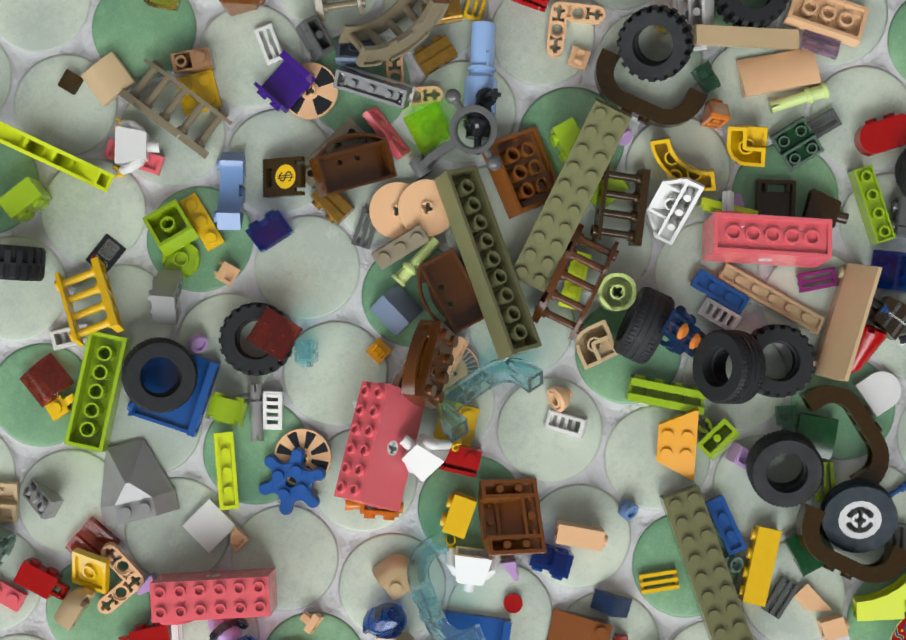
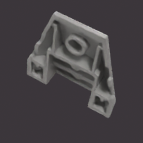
M145 439L110 446L106 451L100 507L104 526L128 523L180 509L176 490L171 485L164 470L160 467L156 460L157 458Z

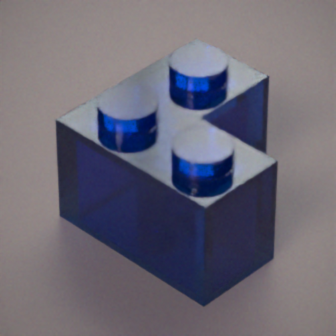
M546 544V553L530 554L528 564L532 566L531 569L542 572L543 569L548 570L551 577L557 580L568 579L574 559L571 550Z

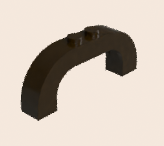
M602 48L596 61L594 79L601 97L608 104L638 118L637 121L644 125L649 123L662 128L680 126L688 122L700 111L708 96L690 87L681 105L673 109H663L631 95L617 86L614 79V69L619 60L617 54Z
M819 385L799 394L807 409L812 412L829 403H836L843 408L866 445L868 453L864 466L849 477L851 480L865 479L879 484L888 469L889 450L881 434L882 428L871 418L872 412L867 405L864 406L854 393L838 386Z
M806 503L801 504L796 518L798 540L808 555L824 563L823 568L832 572L837 569L841 571L840 576L849 580L854 577L868 583H881L893 579L906 567V550L891 543H887L882 556L871 564H861L829 549L822 542L819 533L820 525L826 512Z

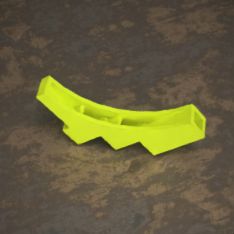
M0 121V143L107 193L115 176L114 174Z
M906 573L894 583L881 590L866 595L852 596L853 616L857 621L905 619Z

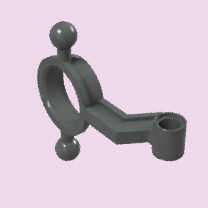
M449 89L445 95L446 101L449 104H453L457 109L449 125L451 140L429 153L426 157L422 154L409 162L419 180L433 172L431 166L455 148L467 154L484 153L487 158V167L492 171L499 170L502 166L501 158L494 155L490 149L498 134V125L494 115L488 109L479 105L464 107L460 101V92L457 89ZM473 112L483 114L491 126L488 140L479 147L465 145L458 135L459 122L465 115Z

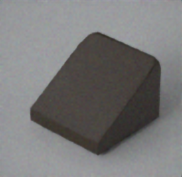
M66 69L58 86L75 95L84 80L69 69Z

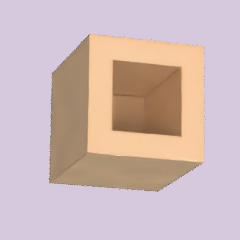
M839 613L816 619L821 637L824 640H835L849 636L847 630L850 629L848 620Z

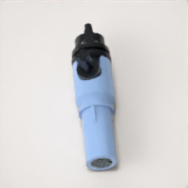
M475 21L472 23L470 65L467 67L469 75L465 78L463 106L479 105L495 115L496 100L498 97H501V93L497 89V79L494 77L496 67H494L496 24L489 21ZM473 112L463 117V119H466L463 120V126L466 130L465 138L474 140V147H479L482 145V140H488L490 136V123L481 113Z

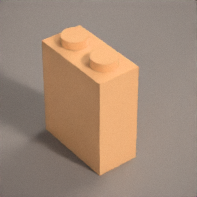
M556 519L553 539L556 544L602 552L603 547L607 545L608 535H606L602 527Z

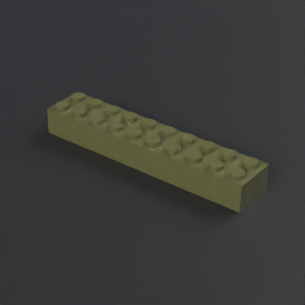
M596 98L513 266L519 281L545 292L632 118L631 114Z
M477 165L443 172L434 181L498 359L503 360L524 354L542 346Z
M694 484L659 496L709 640H753L700 487Z

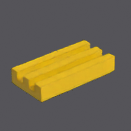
M467 0L462 15L463 19L481 21L487 0L482 1L478 17L475 16L479 0H475L471 15L467 14L471 0Z
M676 568L638 574L641 594L680 589ZM673 574V577L643 582L644 578ZM674 582V584L644 589V586Z

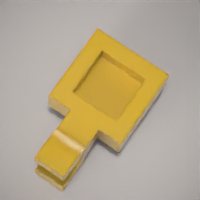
M75 393L70 394L66 398L63 395H59L44 404L53 421L71 412L70 405L73 404Z

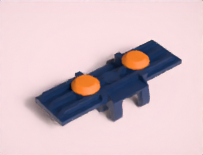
M680 305L673 309L660 332L669 340H661L660 344L672 353L680 355L685 352L693 358L696 348L706 334L699 327L695 326L696 317L687 313L686 308Z

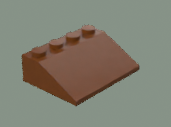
M534 126L496 139L490 149L494 155L501 158L502 166L496 171H492L489 168L488 170L509 219L543 206L557 179V175L537 127ZM482 153L483 158H484V160H485V162H486V165H487V158H486L485 154Z
M554 608L547 640H609L612 624L610 620Z

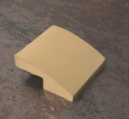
M114 51L101 58L81 75L103 106H108L122 89L127 91L136 83Z
M0 480V522L16 523L18 520L19 481Z

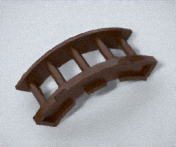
M580 223L532 315L533 322L538 323L541 317H547L572 329L569 336L570 340L574 338L575 334L579 335L584 326L582 321L595 298L610 263L615 261L619 254V251L616 250L619 242L615 241L612 248L609 249L584 237L585 234L582 233L584 225ZM581 243L606 255L607 258L604 266L578 254L577 250H575L576 244L580 245ZM575 260L600 272L595 285L568 273V270L565 269L568 261ZM565 279L591 292L586 304L583 305L559 293L555 289L559 280L563 281ZM555 299L580 311L581 313L577 321L573 322L550 311L549 307H547L549 300Z

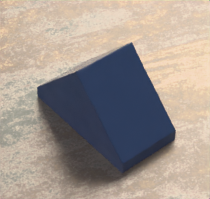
M595 588L590 608L611 617L627 618L632 599Z

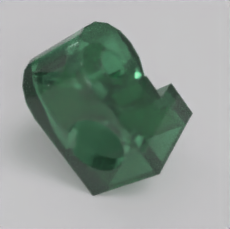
M709 60L691 72L705 94L721 86Z

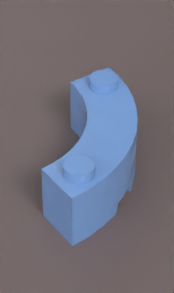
M222 152L220 159H217V170H220V190L217 211H214V222H217L218 230H241L246 190L245 187H242L244 186L246 176L245 152Z

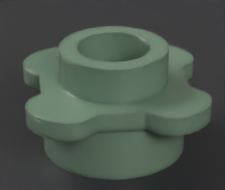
M738 552L730 557H725L730 574L740 572L744 567V561L740 558L741 554Z

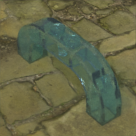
M520 358L496 359L459 379L444 391V400L442 403H438L440 426L443 433L452 442H455L469 433L467 418L459 412L463 406L502 383L517 384L530 393L544 384L543 370L534 363Z
M443 533L423 540L412 552L407 567L408 583L412 591L411 597L418 606V614L421 621L424 622L428 632L435 640H486L479 624H472L460 630L448 623L430 580L429 569L432 561L437 556L450 550Z

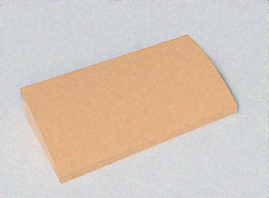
M790 0L783 24L855 48L861 41L869 8L847 0Z
M812 47L736 60L742 98L815 86L821 83Z

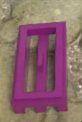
M835 267L795 274L798 280L799 293L838 286ZM831 271L830 276L802 280V277ZM829 279L833 280V283L804 288V284Z

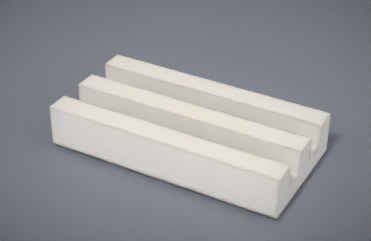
M272 23L254 29L268 66L278 63V61H283L280 56L276 57L266 29H270L280 55L283 51ZM263 31L264 37L266 39L273 59H269L263 41L259 34V32Z

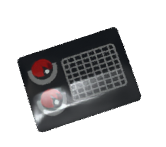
M106 234L86 258V261L92 265L90 259L98 257L105 264L106 271L108 272L126 251V248Z

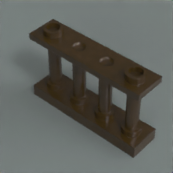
M609 163L599 182L594 225L592 224L590 235L593 241H600L602 235L627 239L629 241L628 246H641L651 170L640 169L637 170L636 174L609 171ZM608 178L634 182L636 184L635 192L626 193L607 190ZM606 197L631 201L633 203V211L624 212L605 209ZM604 216L629 220L631 222L630 230L621 231L602 228Z

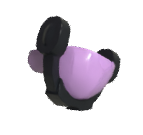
M244 618L208 620L211 632L209 640H240L242 635L241 629L245 630L249 627V624Z

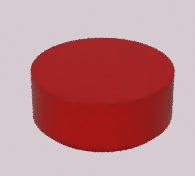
M509 593L505 596L503 605L506 611L517 613L521 610L523 602L518 594Z

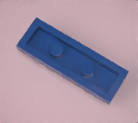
M699 269L690 284L693 288L738 315L742 313L750 300L747 296L703 269Z
M721 494L706 501L707 510L727 554L730 556L746 549V544L724 496Z

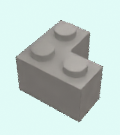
M158 269L157 276L153 277V288L148 293V301H151L150 315H153L154 323L177 325L181 312L179 297L183 287L182 271Z

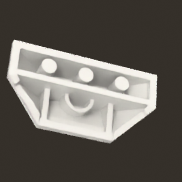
M672 0L673 8L677 9V13L680 15H684L687 18L685 20L687 24L691 25V34H693V26L696 24L715 25L714 0ZM693 43V51L707 50L709 46L694 45Z
M688 177L664 179L647 209L655 238L672 246L705 185Z

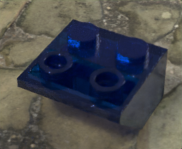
M273 209L267 212L263 220L260 222L255 220L248 225L249 229L246 230L248 236L262 253L295 233L284 214L279 210L275 211Z
M873 250L871 266L882 267L876 289L906 294V253Z

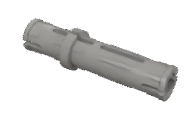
M253 383L249 384L250 401H248L251 414V442H257V433L258 441L260 442L264 441L261 383H256V391H254Z

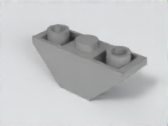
M33 478L25 486L22 494L40 518L44 520L54 518L64 502L57 492Z

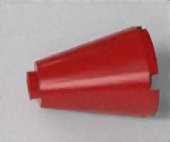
M865 324L852 367V374L854 371L859 372L888 336L886 332L875 326Z

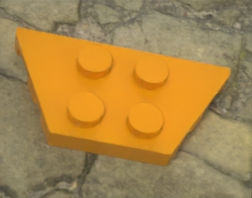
M694 408L691 412L683 415H676L672 419L663 420L658 424L656 461L690 480H694L699 408Z

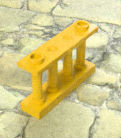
M98 257L90 259L92 263L90 270L65 279L59 272L54 273L56 277L54 284L57 291L60 292L71 330L69 331V337L72 342L77 343L80 347L85 346L82 337L106 327L112 328L117 333L124 330L105 264ZM90 277L96 278L97 283L95 286L70 295L68 286ZM97 293L101 294L102 300H100V303L77 312L74 311L72 303ZM101 310L106 311L107 317H105V320L82 329L79 328L78 319Z

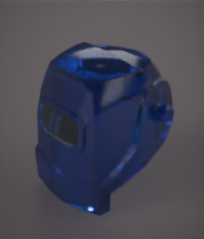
M388 602L380 604L368 610L364 616L363 633H370L385 639L396 638L405 629L407 616L403 607L397 603Z

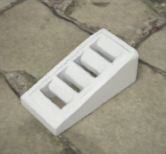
M709 297L705 299L697 314L723 330H734L742 318ZM709 305H713L710 312L706 314L705 312ZM716 309H720L716 317L713 318L712 315ZM726 313V316L724 317L723 321L720 322L719 319L721 318L722 314ZM732 317L733 320L731 321L730 325L727 326L726 323L728 322L729 318Z
M88 322L78 324L79 328L81 329L87 327ZM70 327L49 331L54 351L78 345L72 342L71 339L70 342L66 343L64 333L68 332L69 335ZM59 334L61 335V339H62V343H63V344H60V345H59L58 339H57V335H59ZM88 335L83 339L84 343H87Z
M263 391V429L283 430L284 391ZM268 397L278 398V401H268ZM268 405H278V409H268ZM268 413H278V416H268ZM268 420H278V424H268Z
M549 409L544 428L583 438L588 419ZM554 415H558L556 424L553 426ZM562 417L565 418L563 428L560 427ZM571 419L573 420L571 429L568 430L567 427L569 424V420ZM578 421L580 422V426L578 432H575L576 424Z

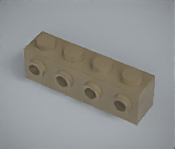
M351 117L302 163L305 164V182L312 189L316 187L309 160L312 159L316 152L329 141L351 133H365ZM362 138L341 140L329 146L326 151L331 153L335 149L348 144H364L366 140Z

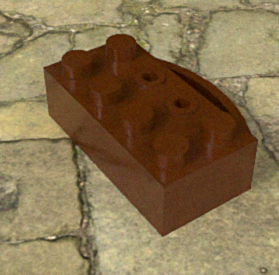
M351 133L335 138L322 146L312 159L309 160L320 198L398 176L387 138L371 133ZM350 138L366 140V144H348L335 149L331 153L326 151L329 146L341 140Z
M453 248L419 265L417 275L419 295L425 309L434 321L440 320L433 314L425 300L422 290L423 283H427L433 304L446 318L443 323L455 334L484 319L470 278ZM440 285H443L444 289L439 290L438 287ZM448 302H452L453 306L448 307Z
M420 319L412 337L403 373L401 394L416 406L438 409L439 403H442L444 400L443 387L449 381L447 371L448 367L452 366L454 362L452 352L453 348H456L458 345V336L443 322Z

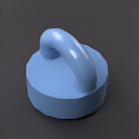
M624 499L619 504L618 513L626 521H629L637 515L638 505L630 499Z

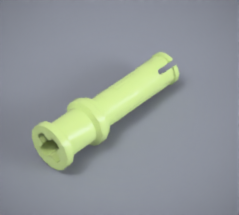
M822 82L819 86L813 88L806 87L803 89V92L769 101V108L772 107L770 111L773 114L774 112L803 103L813 104L815 100L829 99L827 85L825 82Z
M432 236L430 241L423 245L408 262H404L402 264L403 267L396 274H392L391 277L404 288L405 283L411 276L416 275L419 265L424 263L441 245L439 241Z

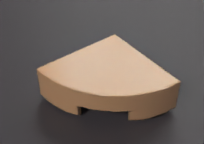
M235 525L230 533V543L233 550L237 552L250 539L248 535Z

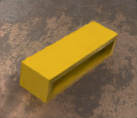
M755 524V527L751 529L750 547H747L745 554L747 562L741 572L743 577L742 585L739 584L737 589V595L742 602L765 607L782 533L779 529Z

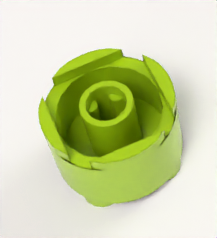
M214 392V395L210 396L205 418L210 419V416H212L214 421L234 426L238 422V426L243 427L248 404H246L244 398L234 396L233 399H228L226 394Z

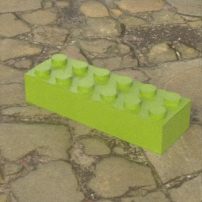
M100 331L88 334L64 444L98 452L107 451L122 388V366L124 359L130 351L132 338Z

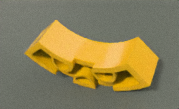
M670 137L651 139L650 144L654 157L671 179L688 177L705 185L703 191L716 190L714 169L698 168L685 162L675 151Z

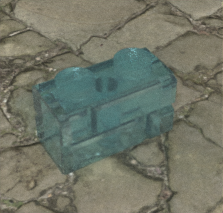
M295 341V362L299 363V367H313V363L318 361V352H316L318 350V341Z

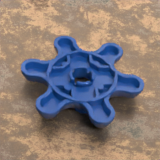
M294 447L291 451V457L287 461H281L274 454H268L264 459L265 465L272 471V477L270 480L259 484V492L262 495H269L271 493L278 495L281 500L279 510L284 515L292 513L296 501H303L310 508H316L320 504V498L313 492L312 485L316 481L323 480L326 477V471L320 466L312 469L306 467L304 464L305 450L302 447ZM288 477H293L296 480L294 487L286 483Z

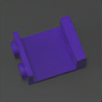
M283 50L279 55L284 60L262 86L257 82L253 85L259 89L257 93L264 100L267 97L271 100L269 104L275 110L279 111L281 109L284 113H287L314 83L316 78Z

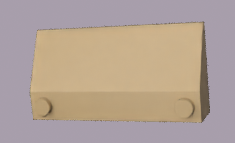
M847 263L839 268L837 277H839L838 286H836L816 352V361H813V366L816 369L811 374L830 380L848 382L882 267Z

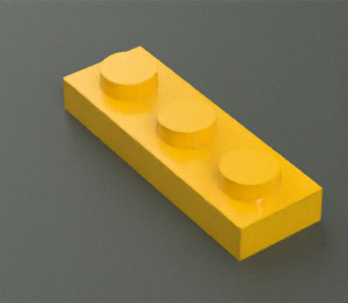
M193 193L179 202L209 252L225 243L224 238L197 193Z

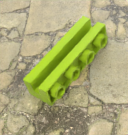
M872 164L848 172L847 174L870 244L874 245L896 238Z
M635 374L634 378L629 377L626 400L685 412H691L692 409L699 408V414H704L705 407L703 405L706 398L697 386L692 385L691 389L683 388V383L673 382L672 385L665 384V380L654 378L653 381L646 380L647 376Z

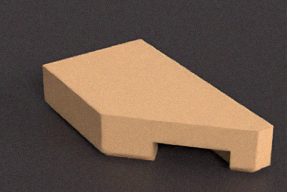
M808 583L802 585L794 595V598L807 611L832 610Z

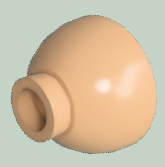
M552 386L548 388L547 400L554 410L562 412L568 407L570 398H572V392L568 387Z

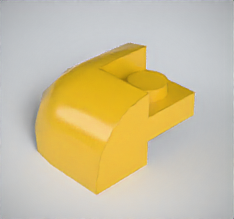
M749 124L728 126L727 152L731 159L743 166L765 167L768 127L749 126Z

